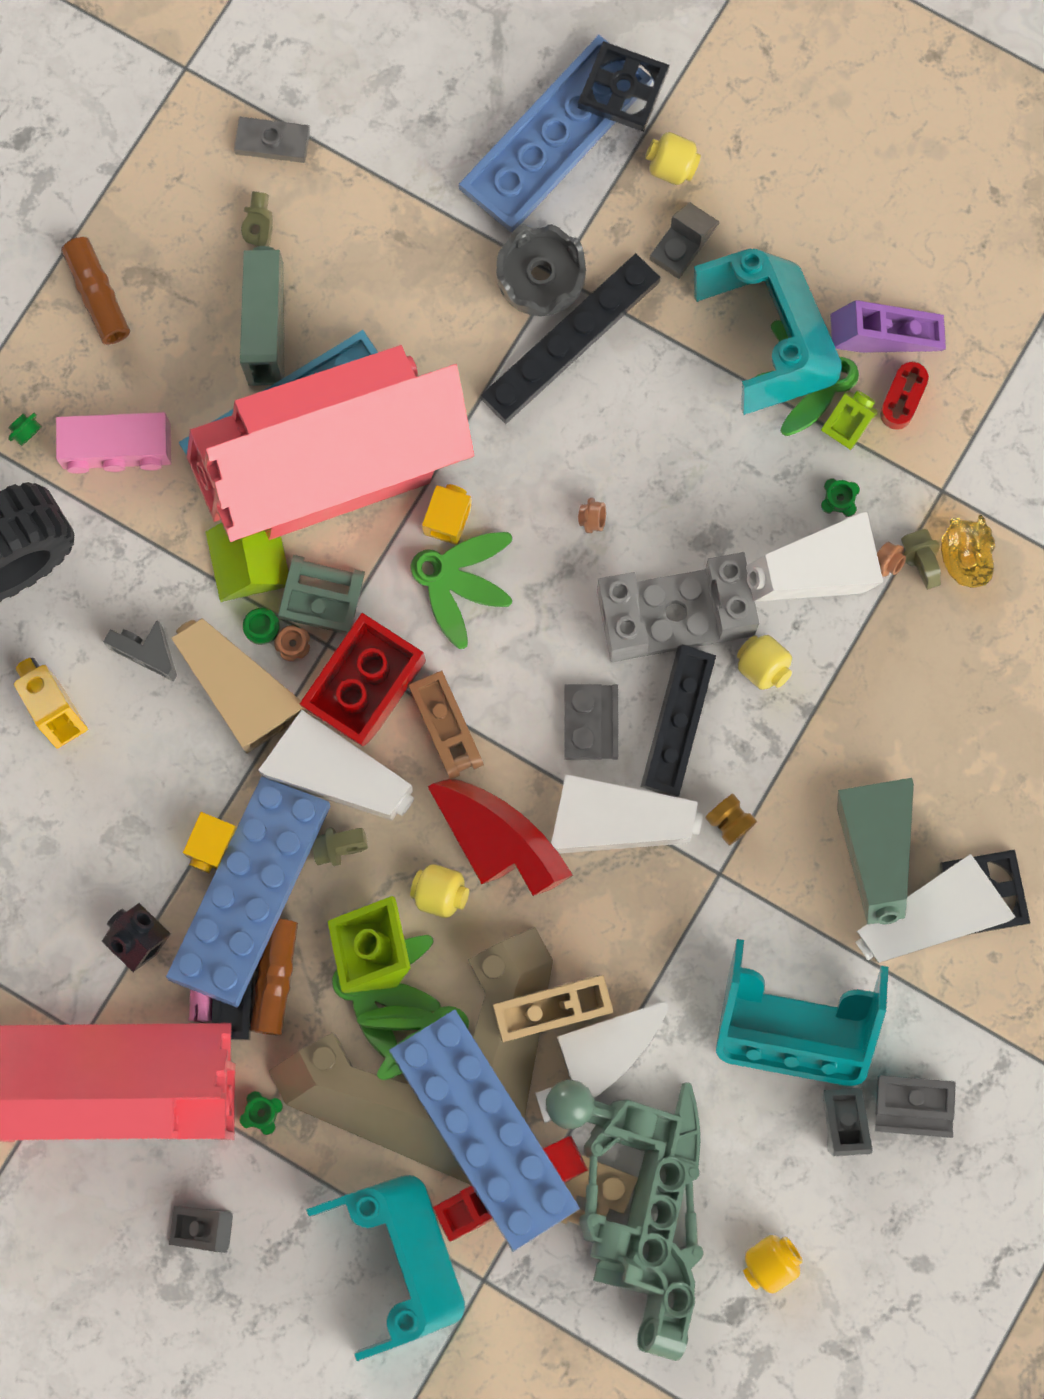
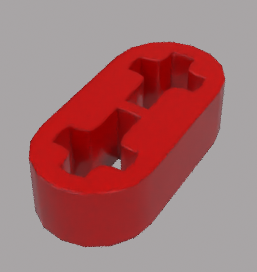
M906 362L900 366L881 407V420L891 429L898 430L908 426L928 384V371L918 362ZM911 372L917 375L916 381L918 383L913 384L909 393L903 389L907 381L905 377H908ZM901 399L906 401L902 412L906 415L901 414L896 419L892 417L893 411L889 408H895L898 400Z

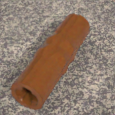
M77 237L66 242L61 248V252L74 278L76 289L82 297L83 305L89 312L102 343L109 345L124 340L130 334V329L116 300L115 292L109 284L108 276L102 269L89 238Z
M278 919L259 960L258 977L255 982L251 1032L282 1035L287 997L290 991V977L293 972V955L298 922Z

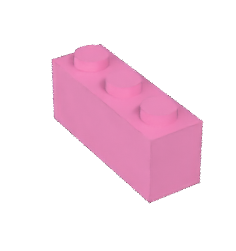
M165 412L56 417V459L63 469L77 474L87 473L89 468H103L108 472H121L125 470V467L140 466V469L159 470L162 468V465H171V423Z

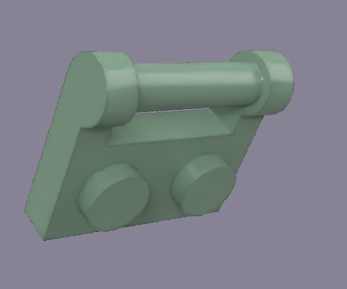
M293 555L278 618L347 634L353 625L365 571L354 569V572L307 562L304 561L305 557ZM304 575L350 586L348 595L300 584V576Z

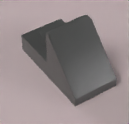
M688 203L673 215L671 227L651 253L650 261L680 279L717 228L719 221L692 203Z
M158 620L155 622L143 645H141L143 639L128 630L123 629L121 634L111 629L109 630L103 641L109 650L174 682L177 677L164 629Z
M862 1088L824 1090L823 1102L828 1127L827 1151L833 1156L872 1154L873 1149Z
M174 1206L169 1245L227 1253L230 1244L233 1214L228 1211Z

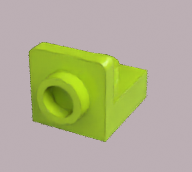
M859 390L855 394L850 391L845 393L821 431L852 450L872 419L879 412L873 407L875 401Z

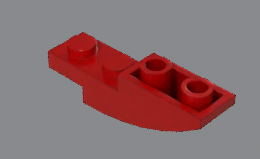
M568 1136L543 1148L564 1183L589 1171L572 1136ZM472 1185L433 1207L449 1242L455 1241L493 1220Z

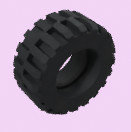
M26 482L20 486L14 484L0 491V602L5 598H11L19 594L21 590L36 584V581L40 578L46 577L55 566L60 565L65 560L64 557L70 554L74 545L75 533L50 491L36 483Z

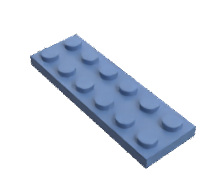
M600 35L588 45L459 183V190L511 233L523 223L615 124V121L578 108L579 98L603 41L608 42ZM626 60L611 62L602 69L615 73L622 70ZM639 67L635 75L638 82L650 86L652 84V77ZM624 79L617 83V88L621 91H627L631 86L629 81ZM594 83L593 93L597 102L608 105L612 95L610 88ZM632 96L626 99L621 111L626 112L638 98Z
M261 776L166 975L169 981L238 1008L331 807L329 801Z
M453 1010L389 1050V1053L512 1252L580 1209L456 1010Z

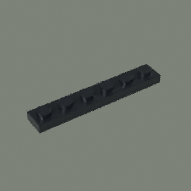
M635 253L483 392L481 400L507 424L660 283L661 277Z

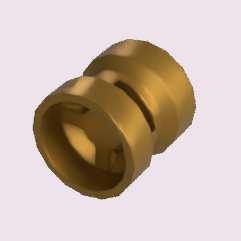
M734 794L725 798L705 816L712 826H716L722 831V838L729 846L757 823V820L751 813H745L740 808V801Z

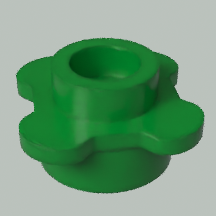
M23 413L8 427L12 431L9 435L10 442L15 440L20 446H23L42 428L35 420L37 418L35 413L29 417Z
M834 478L828 479L824 484L826 496L825 500L821 503V509L827 514L839 512L843 513L846 517L853 516L857 511L855 499L860 492L858 484L845 480L837 481ZM842 495L844 499L839 501L837 496Z
M251 1092L247 1096L248 1104L246 1105L245 1113L240 1116V1123L244 1128L255 1127L260 1129L263 1134L270 1135L276 1130L275 1120L277 1114L283 1110V1104L278 1098L270 1100L262 1097L260 1092ZM260 1109H263L265 1111V1115L263 1117L258 1116V1111Z

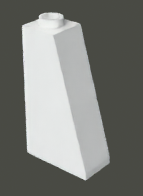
M867 512L857 514L770 552L746 566L747 583L751 589L754 602L861 594L884 583Z
M303 710L299 712L258 770L267 779L389 820H393L397 813L403 816L414 800V797L411 796L413 788L410 783Z
M566 774L551 844L559 854L686 844L690 842L692 834L699 835L703 813L696 812L698 801Z
M970 854L907 897L904 919H899L887 925L880 923L865 925L857 931L861 938L856 941V944L868 961L875 957L878 963L1009 922L1015 916Z

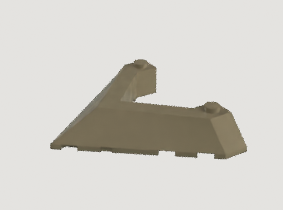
M535 927L503 940L468 959L485 992V998L473 1038L524 1119L540 1032L502 1042L492 1004L548 989L553 959ZM333 1032L297 1051L269 1070L286 1105L470 1184L410 1085L393 1079L380 1080L377 1074L354 1068L338 1037Z

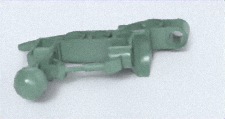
M564 1080L558 1082L551 1088L546 1097V1112L551 1121L563 1129L572 1130L582 1127L586 1122L596 1125L590 1132L591 1136L583 1147L584 1154L590 1157L589 1182L586 1185L585 1214L579 1219L584 1240L593 1243L590 1256L599 1259L593 1281L647 1294L645 1312L637 1336L638 1349L677 1361L683 1356L687 1347L688 1331L695 1306V1280L691 1269L703 1257V1249L698 1245L696 1212H694L693 1181L700 1175L698 1166L701 1142L699 1115L692 1085L689 1082L682 1084L675 1114H670L630 1100L613 1101L611 1105L595 1101L589 1088L579 1081ZM616 1143L645 1152L627 1225L607 1221L605 1216L597 1214L598 1185H596L598 1156H602ZM662 1166L667 1174L665 1183L660 1179V1169ZM684 1189H686V1245L678 1248L673 1243ZM653 1204L656 1205L658 1210L656 1221L651 1216ZM645 1242L649 1246V1256L647 1259L642 1254V1247ZM671 1291L675 1297L672 1308L668 1305V1295Z

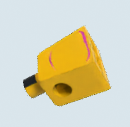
M27 658L16 666V671L20 678L13 685L36 726L56 749L89 730L61 683L46 664L39 666L35 658Z

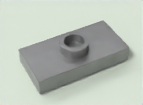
M239 117L234 146L235 154L305 163L310 127L304 124Z

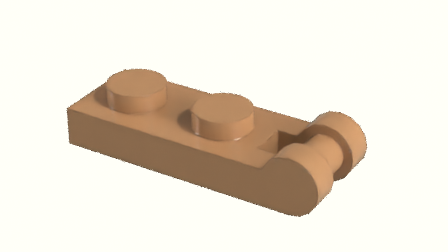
M441 670L409 684V689L449 779L452 780L460 776L459 772L470 767L477 769L484 766L443 671ZM463 744L466 753L453 759L449 749Z

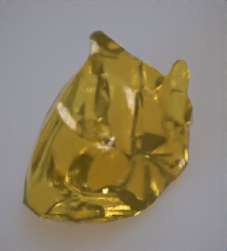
M978 515L977 522L963 520L958 517L952 518L941 543L942 559L949 575L959 585L970 588L985 586L992 580L994 574L992 552L996 545L992 536V530L987 526L985 518L982 515Z

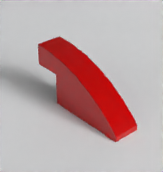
M447 779L428 786L481 884L500 879L517 868L532 896L552 890L573 876L558 851L545 835L523 814L504 800L482 788L457 779Z

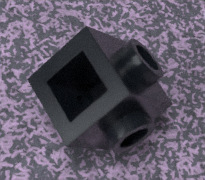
M138 903L127 912L123 908L110 918L107 922L110 929L102 942L132 972H135L158 954L171 933Z

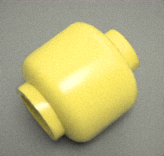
M672 132L662 135L659 141L653 139L645 156V159L650 161L649 169L651 175L674 185L682 184L685 180L690 181L697 170L701 158L693 141Z
M770 635L750 637L737 653V658L739 659L738 670L760 690L769 689L772 686L779 688L787 682L792 674V671L789 669L792 655Z
M431 864L424 870H419L416 873L410 895L411 898L415 899V904L420 911L442 918H449L457 909L462 910L465 907L469 897V888L465 887L464 877L459 871Z

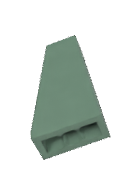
M258 246L253 248V250H246L243 256L240 364L249 386L273 385L284 378L283 260L280 250H274V248L269 246Z
M912 778L838 790L837 811L868 925L875 923L883 925L892 924L899 919H904L906 915L914 789Z

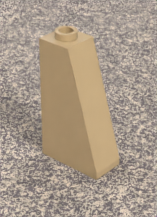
M203 618L197 622L190 620L176 630L177 635L171 638L247 754L288 728L301 710L309 714L306 709L299 705L301 702L299 698Z

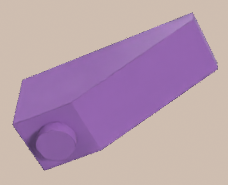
M855 300L830 314L832 341L836 349L860 353L943 351L946 349L944 315L859 300Z

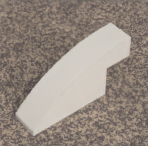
M667 1001L558 1036L557 1040L570 1080L579 1081L588 1087L594 1099L611 1087L633 1066L653 1039L669 1009ZM551 1088L535 1093L545 1123L551 1121L546 1112V1097Z

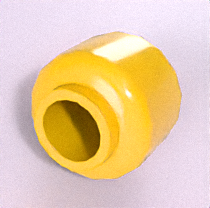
M769 1235L746 1251L745 1262L747 1268L743 1270V1273L754 1289L757 1290L761 1287L768 1293H776L800 1276V1264L803 1263V1259L796 1246L788 1237L780 1238L777 1235Z

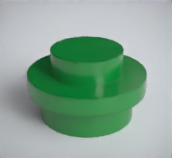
M253 609L243 620V632L247 639L254 644H268L279 633V620L275 613L269 609Z

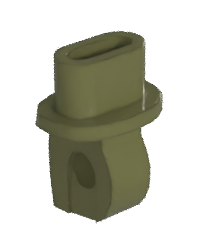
M252 191L250 207H244L247 217L241 225V234L247 243L255 246H269L273 226L272 211L267 210L269 195ZM258 225L260 228L259 233L254 235L252 228Z
M922 529L903 536L901 542L905 549L903 553L906 556L905 562L910 566L917 567L927 590L940 586L941 571L935 557L940 548L939 542L932 540L928 529Z
M332 827L327 828L326 834L317 836L313 844L316 864L322 865L331 862L334 866L341 865V855L355 854L368 848L366 833L363 828L336 833Z

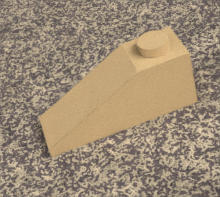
M604 975L592 976L492 1004L502 1042L614 1013Z

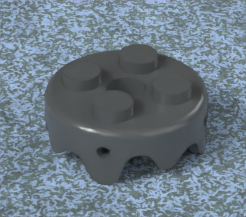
M549 224L542 228H530L528 225L518 226L498 253L497 280L501 293L509 304L523 313L534 316L557 314L571 306L582 292L586 277L583 246L578 238L569 236L555 225ZM544 265L552 273L546 280H537L532 276L531 271L536 266Z

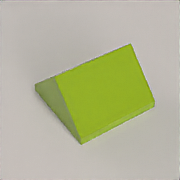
M222 522L205 532L220 602L285 588L289 570L281 536L269 540L264 530L230 542Z
M394 896L387 897L327 921L342 992L351 993L394 988L399 985L411 969L397 902Z

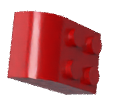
M361 613L299 705L363 747L380 730L408 689V685L412 683L425 664L424 652L369 616Z

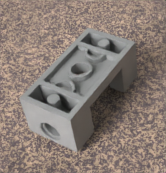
M745 552L708 558L704 570L637 582L635 572L598 578L597 596L610 662L676 651L678 646L682 644L693 648L755 636L759 626V619L752 592L747 583ZM671 604H680L686 610V617L678 622L671 621L666 616V608Z

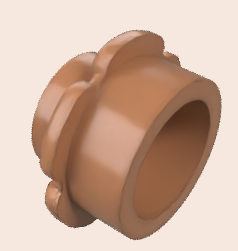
M589 498L588 504H581L579 508V525L584 526L586 533L603 531L606 522V505L604 502H595L594 498Z
M887 542L878 551L877 556L882 577L888 576L889 572L896 575L902 569L906 561L902 545L895 546L891 542Z
M294 625L286 626L281 629L275 638V649L287 661H295L298 657L304 658L310 650V645L308 644L310 636L303 628H298ZM292 640L296 641L294 647L289 645Z

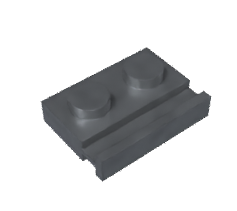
M565 684L564 760H618V684Z
M877 1076L876 1124L874 1132L953 1138L956 1082Z

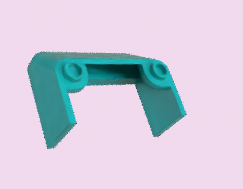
M746 249L694 266V296L697 302L749 284L765 281L789 337L777 343L773 348L772 363L775 371L742 381L741 410L743 415L828 388L839 380L842 366L840 357L801 268L795 262L758 249Z
M737 939L722 1007L716 1044L717 1056L722 1061L732 1065L844 1086H855L864 1082L868 1075L887 1010L889 967H880L873 992L859 989L847 991L840 997L838 1007L764 994L765 980L763 976L755 970L741 967L744 940Z
M412 1175L400 1176L306 1209L308 1217H312L346 1205L352 1221L360 1227L372 1228L386 1223L411 1297L409 1300L396 1304L389 1311L387 1329L390 1339L358 1350L354 1354L356 1361L412 1342L453 1325L460 1320L465 1311V1300L428 1191L423 1181L418 1177Z

